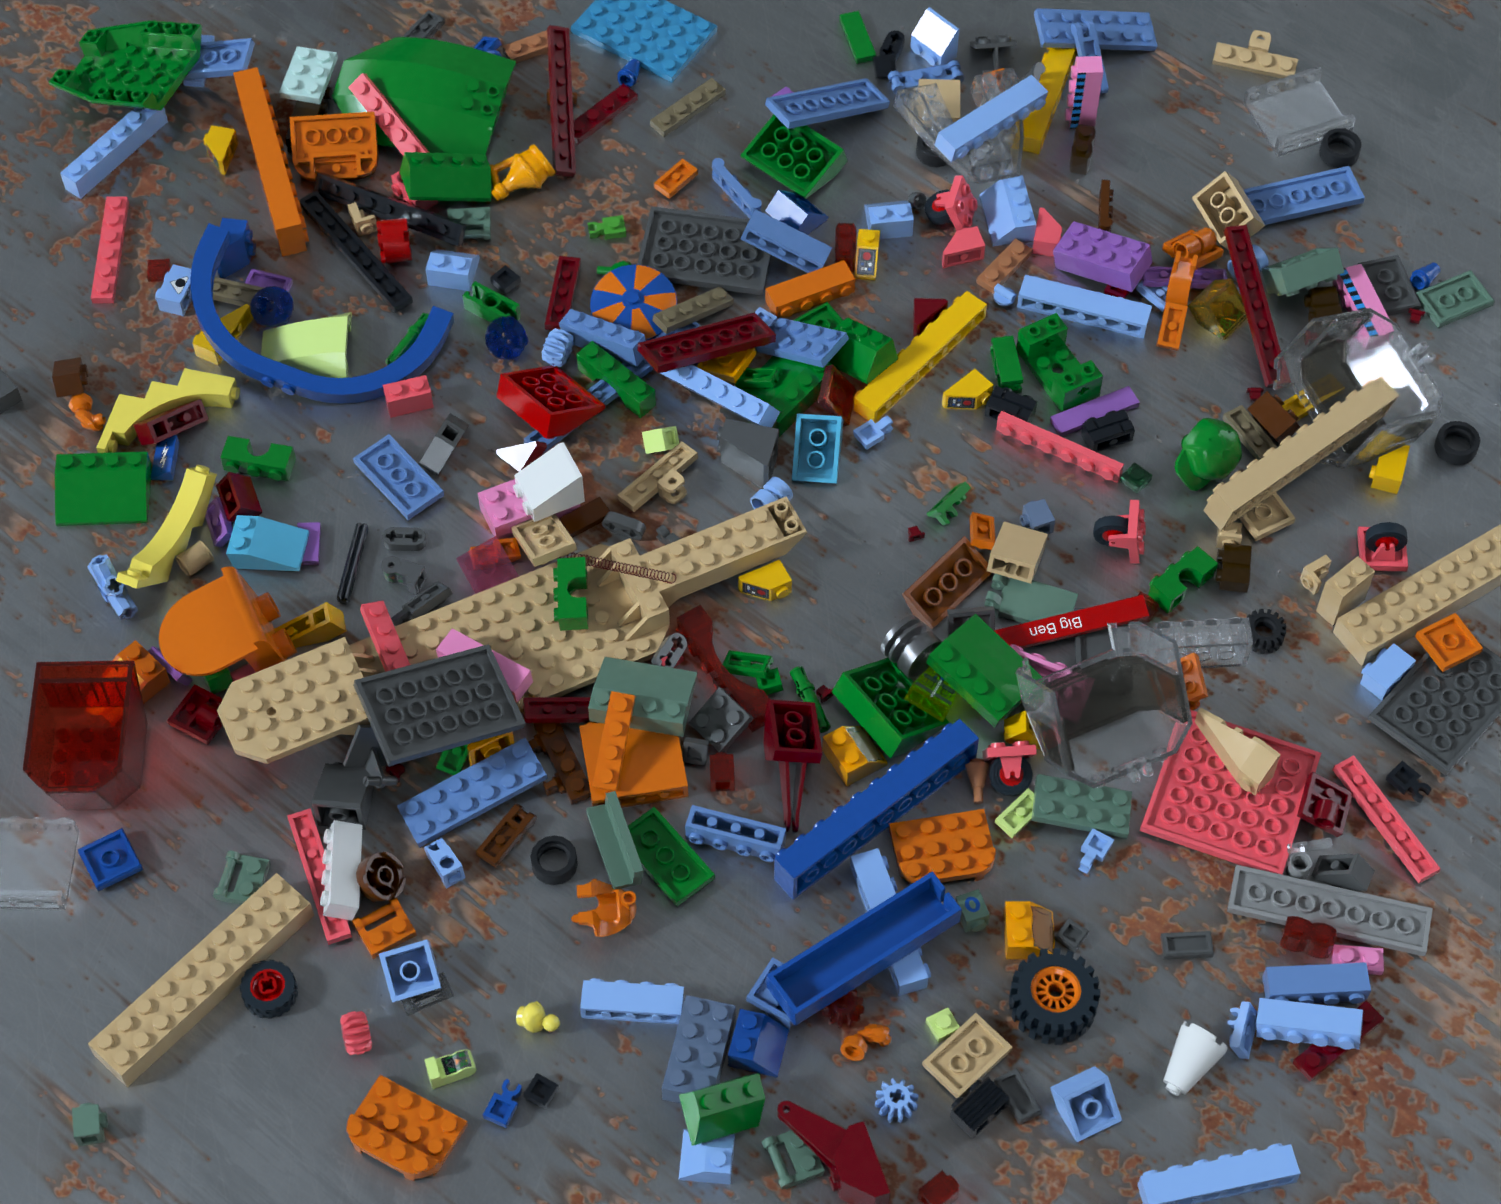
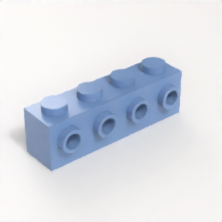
M757 209L754 210L741 237V240L807 273L823 268L832 250V247L824 242L818 241Z
M570 309L559 323L560 329L573 335L575 346L584 348L593 341L616 360L638 367L644 359L638 352V343L644 342L646 339L645 335L639 331H634Z
M694 805L691 806L685 825L686 839L694 844H707L718 850L727 849L735 851L741 856L751 855L759 857L765 862H773L775 855L785 847L786 828Z
M1366 962L1266 967L1262 977L1266 999L1310 1004L1324 1002L1326 1005H1334L1345 1001L1358 1004L1366 1001L1371 992Z

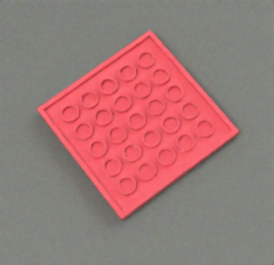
M1183 707L1140 831L1241 866L1282 875L1301 819L1297 814L1307 776L1312 772H1316L1322 753L1226 722L1228 727L1232 729L1239 727L1243 730V735L1250 739L1255 736L1281 754L1273 778L1255 796L1240 787L1239 783L1234 779L1195 723L1197 712Z

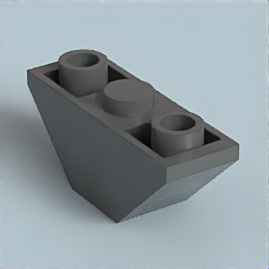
M450 413L420 460L419 465L438 476L469 424Z

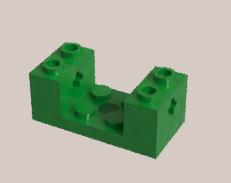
M1054 313L1019 329L1016 350L1059 411L1063 412L1099 397L1103 375L1092 360L1083 364L1078 362L1066 345L1068 328L1058 314ZM1054 368H1060L1064 372L1059 374L1053 372L1052 370Z

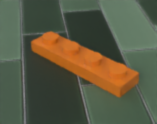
M611 691L592 784L593 787L617 791L636 698L635 695Z

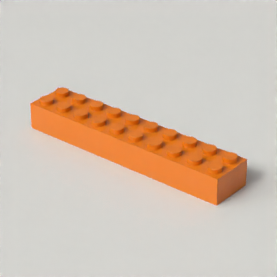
M258 67L233 72L239 101L281 255L284 257L307 251L305 242H309L307 230L304 229L306 228L304 216L302 213H299L302 210L299 199L295 197L297 196L295 184L293 181L290 182V180H293L290 167L285 166L288 164L286 152L281 150L284 149L283 141L280 134L276 135L280 131L277 120H272V118H275L273 106L268 104L271 102L269 91L263 89L267 87L265 77L259 74Z

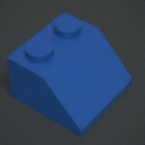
M783 190L777 191L765 210L771 217L807 235L825 223L829 218L808 199L802 198L795 192Z
M222 218L220 227L229 230L231 242L218 267L219 278L225 279L250 264L251 257L255 256L256 244L253 243V231L249 228L248 220Z
M740 1009L728 1052V1067L778 1078L789 1029L765 1014Z

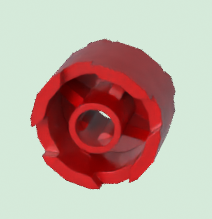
M407 218L376 221L378 244L381 249V263L412 260Z

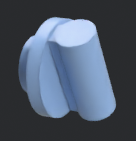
M999 283L994 287V301L998 305L1009 306L1014 303L1017 294L1012 289L1004 287Z

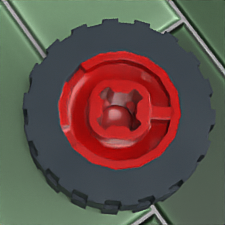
M263 960L258 964L255 963L250 969L246 970L244 977L241 979L240 992L244 1004L253 1015L256 1014L260 1018L272 1019L276 1016H282L283 1013L288 1012L290 1007L295 1004V999L298 996V986L293 972L280 961Z

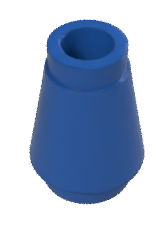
M631 59L618 72L617 76L620 85L624 83L626 86L631 87L636 84L641 67L639 60Z
M1431 263L1413 271L1410 277L1412 286L1418 290L1428 288L1440 273V266L1437 263Z

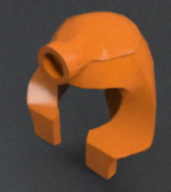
M595 878L584 885H577V898L596 896L599 905L591 911L578 912V914L571 917L572 922L592 927L596 937L613 935L631 925L637 910L634 892L622 889L614 890L612 885Z

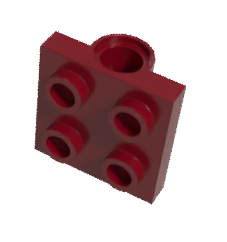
M194 684L168 718V724L209 745L223 726L217 712L223 698Z
M1312 772L1307 776L1297 816L1339 837L1344 832L1353 793Z

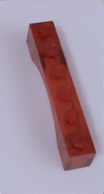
M698 605L678 616L677 627L675 628L676 633H680L686 638L691 655L698 657L701 668L705 674L711 675L716 689L719 687L724 689L754 718L748 725L752 733L765 726V710L770 698L764 690L751 687L738 680L721 664L712 643L713 621L703 607Z

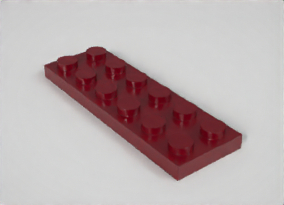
M754 312L638 343V352L657 373H663L717 357H724L732 353L746 351L758 346H765L766 344L776 342V334Z

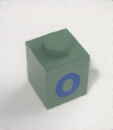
M977 889L956 896L955 901L962 909L960 921L965 933L984 929L989 924L990 913L980 890Z

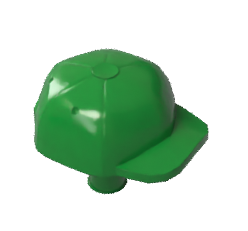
M1203 418L1189 434L1183 437L1181 442L1182 450L1175 461V471L1183 483L1192 491L1201 489L1210 481L1223 480L1230 475L1242 458L1241 443L1237 431L1222 420Z

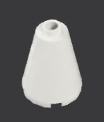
M1184 1021L1180 1027L1163 1080L1167 1084L1165 1088L1176 1096H1179L1180 1093L1186 1094L1224 1056L1228 1049L1226 1044L1222 1042L1221 1046H1219L1215 1042L1217 1037L1193 1023L1188 1027L1187 1022Z

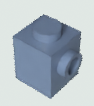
M1045 499L1030 501L1023 505L1022 515H1020L1023 527L1046 534L1054 532L1055 518Z

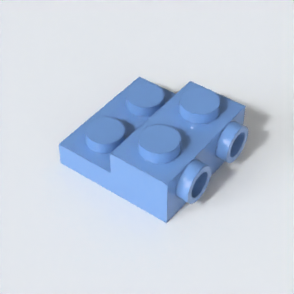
M772 957L747 995L746 1001L767 1012L770 1018L790 1029L793 1025L792 1021L766 987V975L784 964Z

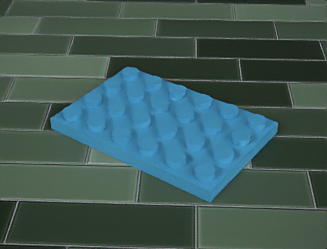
M595 0L571 26V33L627 61L637 59L641 63V68L671 83L717 32V25L666 0Z

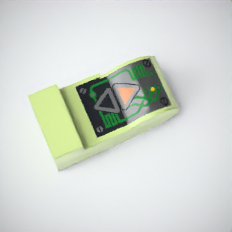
M460 1050L452 1055L449 1054L436 1059L434 1056L424 1059L432 1089L469 1077L477 1070L470 1050Z

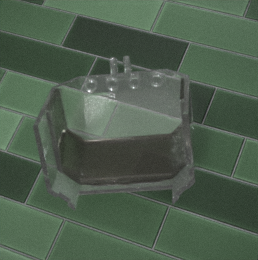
M1371 308L1312 319L1274 359V369H1277V380L1273 381V390L1292 387L1312 420L1322 412L1327 414L1336 402H1344L1345 398L1352 391L1363 389L1362 386L1369 379L1376 380L1381 375L1399 394V397L1383 418L1334 451V457L1322 459L1319 462L1321 464H1332L1339 468H1348L1365 464L1404 445L1414 443L1441 417L1443 402L1441 390L1425 368L1436 358L1435 354L1431 352L1421 359L1418 357L1429 346L1427 342H1420L1412 348L1397 323Z
M1140 621L1129 622V626L1117 627V623H1107L1112 649L1037 680L1033 679L1029 660L1026 657L1022 661L1023 666L1018 667L1015 672L1021 700L1043 753L1044 760L1069 777L1092 788L1103 787L1110 781L1122 779L1126 776L1132 782H1139L1141 776L1138 770L1146 777L1153 776L1151 764L1157 761H1164L1169 756L1176 754L1193 724L1177 641Z

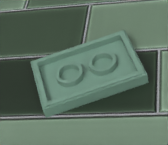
M1471 270L1416 292L1422 308L1437 328L1489 308L1495 302Z

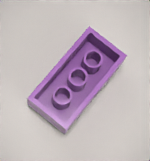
M1073 221L1053 250L1056 269L1133 292L1144 273L1152 264L1150 244Z

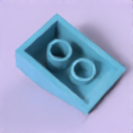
M797 414L792 481L837 484L844 421L842 416Z
M237 515L226 555L236 569L300 571L310 532L309 530L260 516Z

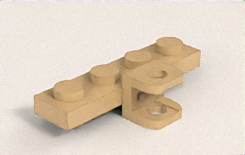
M1254 30L1251 34L1248 48L1217 42L1212 64L1293 81L1298 59L1268 53L1271 34Z
M681 441L620 492L618 500L633 512L658 492L659 496L668 503L677 504L687 495V491L683 486L685 480L680 473L698 459V453ZM675 491L679 492L677 496L671 495V493H675Z

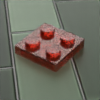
M833 364L825 366L818 403L830 416H842L844 420L843 427L849 426L856 389Z

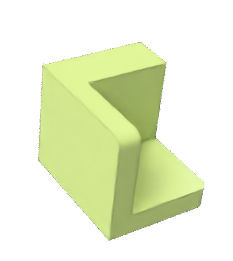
M676 426L642 432L646 454L671 450L679 444Z

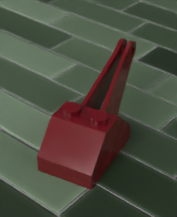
M768 699L765 710L763 742L765 759L767 761H779L784 828H786V832L790 831L791 825L789 762H796L792 832L797 833L807 763L820 764L823 754L816 706L814 702Z
M791 1101L779 1103L777 1107L778 1118L829 1167L831 1188L833 1192H838L841 1200L849 1204H889L890 1190L864 1121L849 1125L846 1130Z

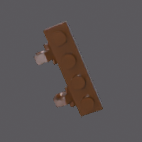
M534 723V729L537 734L528 743L534 753L539 754L543 752L544 755H548L556 772L552 780L548 782L543 781V788L547 796L556 792H560V794L566 793L571 805L590 798L589 782L560 723Z

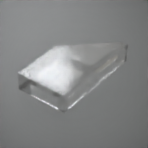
M1324 838L1291 843L1287 845L1288 854H1293L1296 852L1332 848V839Z

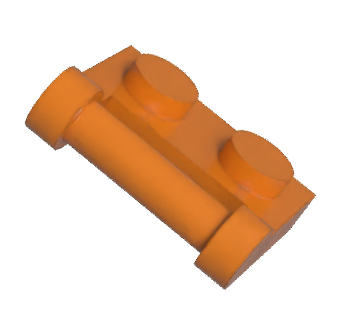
M397 898L389 900L390 903L362 918L357 917L352 920L357 933L373 959L378 957L380 953L389 951L417 936L413 925ZM392 912H395L397 915L368 932L364 928Z

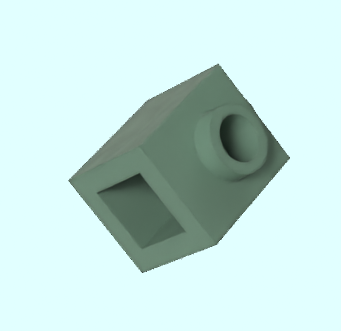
M84 1103L79 1107L72 1108L73 1136L78 1146L105 1142L104 1128L108 1127L106 1112H102L99 1105L94 1103Z

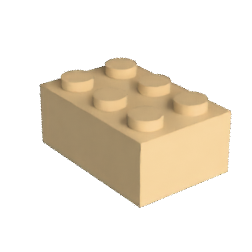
M1226 171L1192 197L1208 226L1215 233L1219 244L1227 250L1229 249L1224 234L1226 227L1247 225L1250 238L1265 227L1264 222L1238 180Z

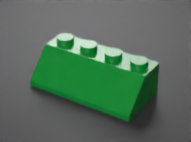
M404 153L400 175L409 200L491 202V167L486 154Z

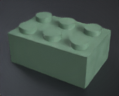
M1316 248L1261 269L1268 293H1274L1277 296L1296 295L1300 293L1299 289L1304 287L1306 289L1319 286L1318 282L1323 280L1325 282L1338 279L1337 275L1345 273L1338 248Z

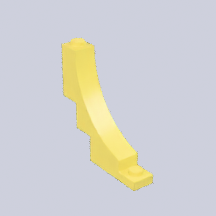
M184 368L177 386L152 381L145 399L119 394L96 447L98 453H114L117 451L118 444L129 446L137 437L133 424L197 399L202 400L204 407L232 408L234 401H237L240 395V388L237 386L236 379Z
M202 465L186 469L178 495L164 523L147 546L132 558L130 568L126 571L118 572L117 582L136 589L168 582L174 558L187 549L192 528L203 526L217 474L209 472L210 468Z

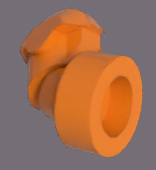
M86 393L72 395L69 408L81 422L82 427L97 432L101 431L106 423L105 416L102 417V413L93 415L90 412L93 403L92 398Z
M878 1024L865 1026V1029L857 1031V1034L844 1038L840 1047L841 1053L849 1060H862L868 1049L866 1043L876 1042L880 1046L885 1047L891 1042L890 1028Z

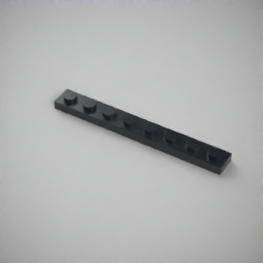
M323 172L317 173L314 191H317L322 197L347 206L356 202L359 210L363 209L364 212L371 215L374 214L385 220L407 218L408 228L456 246L463 244L466 224Z
M317 191L299 200L300 206L395 313L413 303L412 296Z

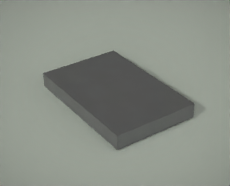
M1399 255L1358 263L1362 264L1388 316L1409 312L1410 308L1420 310L1421 303Z

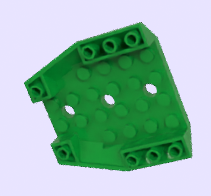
M153 20L88 30L79 41V45L85 55L74 70L58 69L50 79L49 84L90 103L162 111L200 58L202 25Z

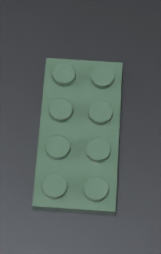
M1037 774L1031 821L1091 832L1093 828L1105 835L1126 839L1129 835L1132 791Z

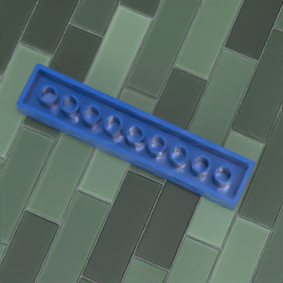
M961 719L954 723H948L940 734L936 737L928 738L923 747L917 751H911L903 762L899 765L894 764L891 766L887 774L881 778H875L863 792L855 793L851 797L850 802L844 806H838L830 817L826 820L821 819L810 832L798 836L790 847L782 848L774 858V880L793 900L889 828V823L898 821L965 770V765L970 763L971 759H976L979 738Z

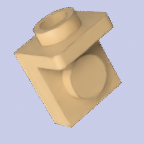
M356 202L348 204L350 219L358 237L377 231L374 214L365 217L363 209L359 210Z
M1233 522L1222 531L1218 528L1216 548H1222L1224 543L1241 545L1242 523Z
M1327 555L1308 564L1302 571L1301 582L1313 595L1318 593L1322 583L1321 579L1329 573L1328 570L1332 561Z

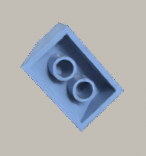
M1023 175L1001 178L979 195L992 246L1010 244L1015 238L1021 242L1034 241L1036 221Z

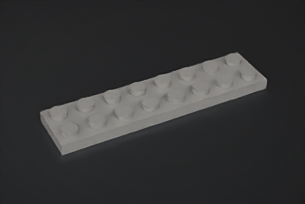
M1236 865L1234 869L1227 908L1228 913L1424 957L1427 953L1433 908L1241 865Z

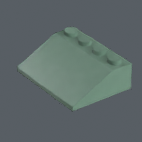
M604 657L588 706L589 720L605 724L611 691L636 696L630 728L684 737L698 672Z

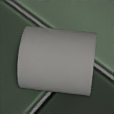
M1304 852L1294 853L1286 868V875L1306 880L1312 866L1311 857ZM1294 865H1300L1304 869H1298Z

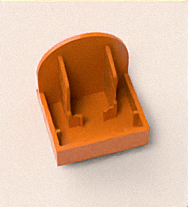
M231 566L221 568L223 576L179 599L165 615L159 631V646L165 660L175 670L190 676L211 675L244 658L258 672L286 661L297 653L293 641L284 628L275 632L271 621L281 617L271 595L266 592L257 596L237 569Z

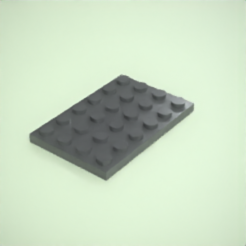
M651 206L637 265H644L658 270L674 284L711 289L722 287L726 291L763 295L771 254L741 240L750 219Z
M489 644L354 680L353 684L388 766L523 729L526 724Z
M1482 644L1480 645L1483 647V650L1480 654L1444 672L1440 670L1426 652L1368 717L1369 721L1445 776L1448 775L1501 715V658Z

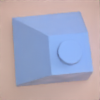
M684 1129L679 1180L731 1185L735 1133L692 1146L688 1129Z

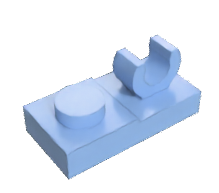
M1241 1001L1240 1009H1230L1232 1015L1238 1016V1018L1234 1021L1228 1020L1227 1022L1234 1029L1233 1034L1230 1035L1229 1044L1239 1059H1249L1258 1012L1250 1002Z

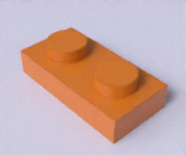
M682 158L654 182V188L670 199L698 175V169Z
M972 512L969 519L971 546L992 550L995 544L994 517Z

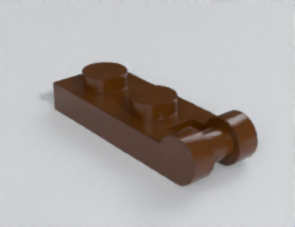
M1102 180L1099 193L1098 229L1111 232L1113 206H1109V202H1113L1114 189H1110V180Z
M516 803L476 850V855L496 868L528 828L534 825L537 816L532 812H525L524 808ZM515 819H520L521 822L518 824V823L515 822L514 820H515Z

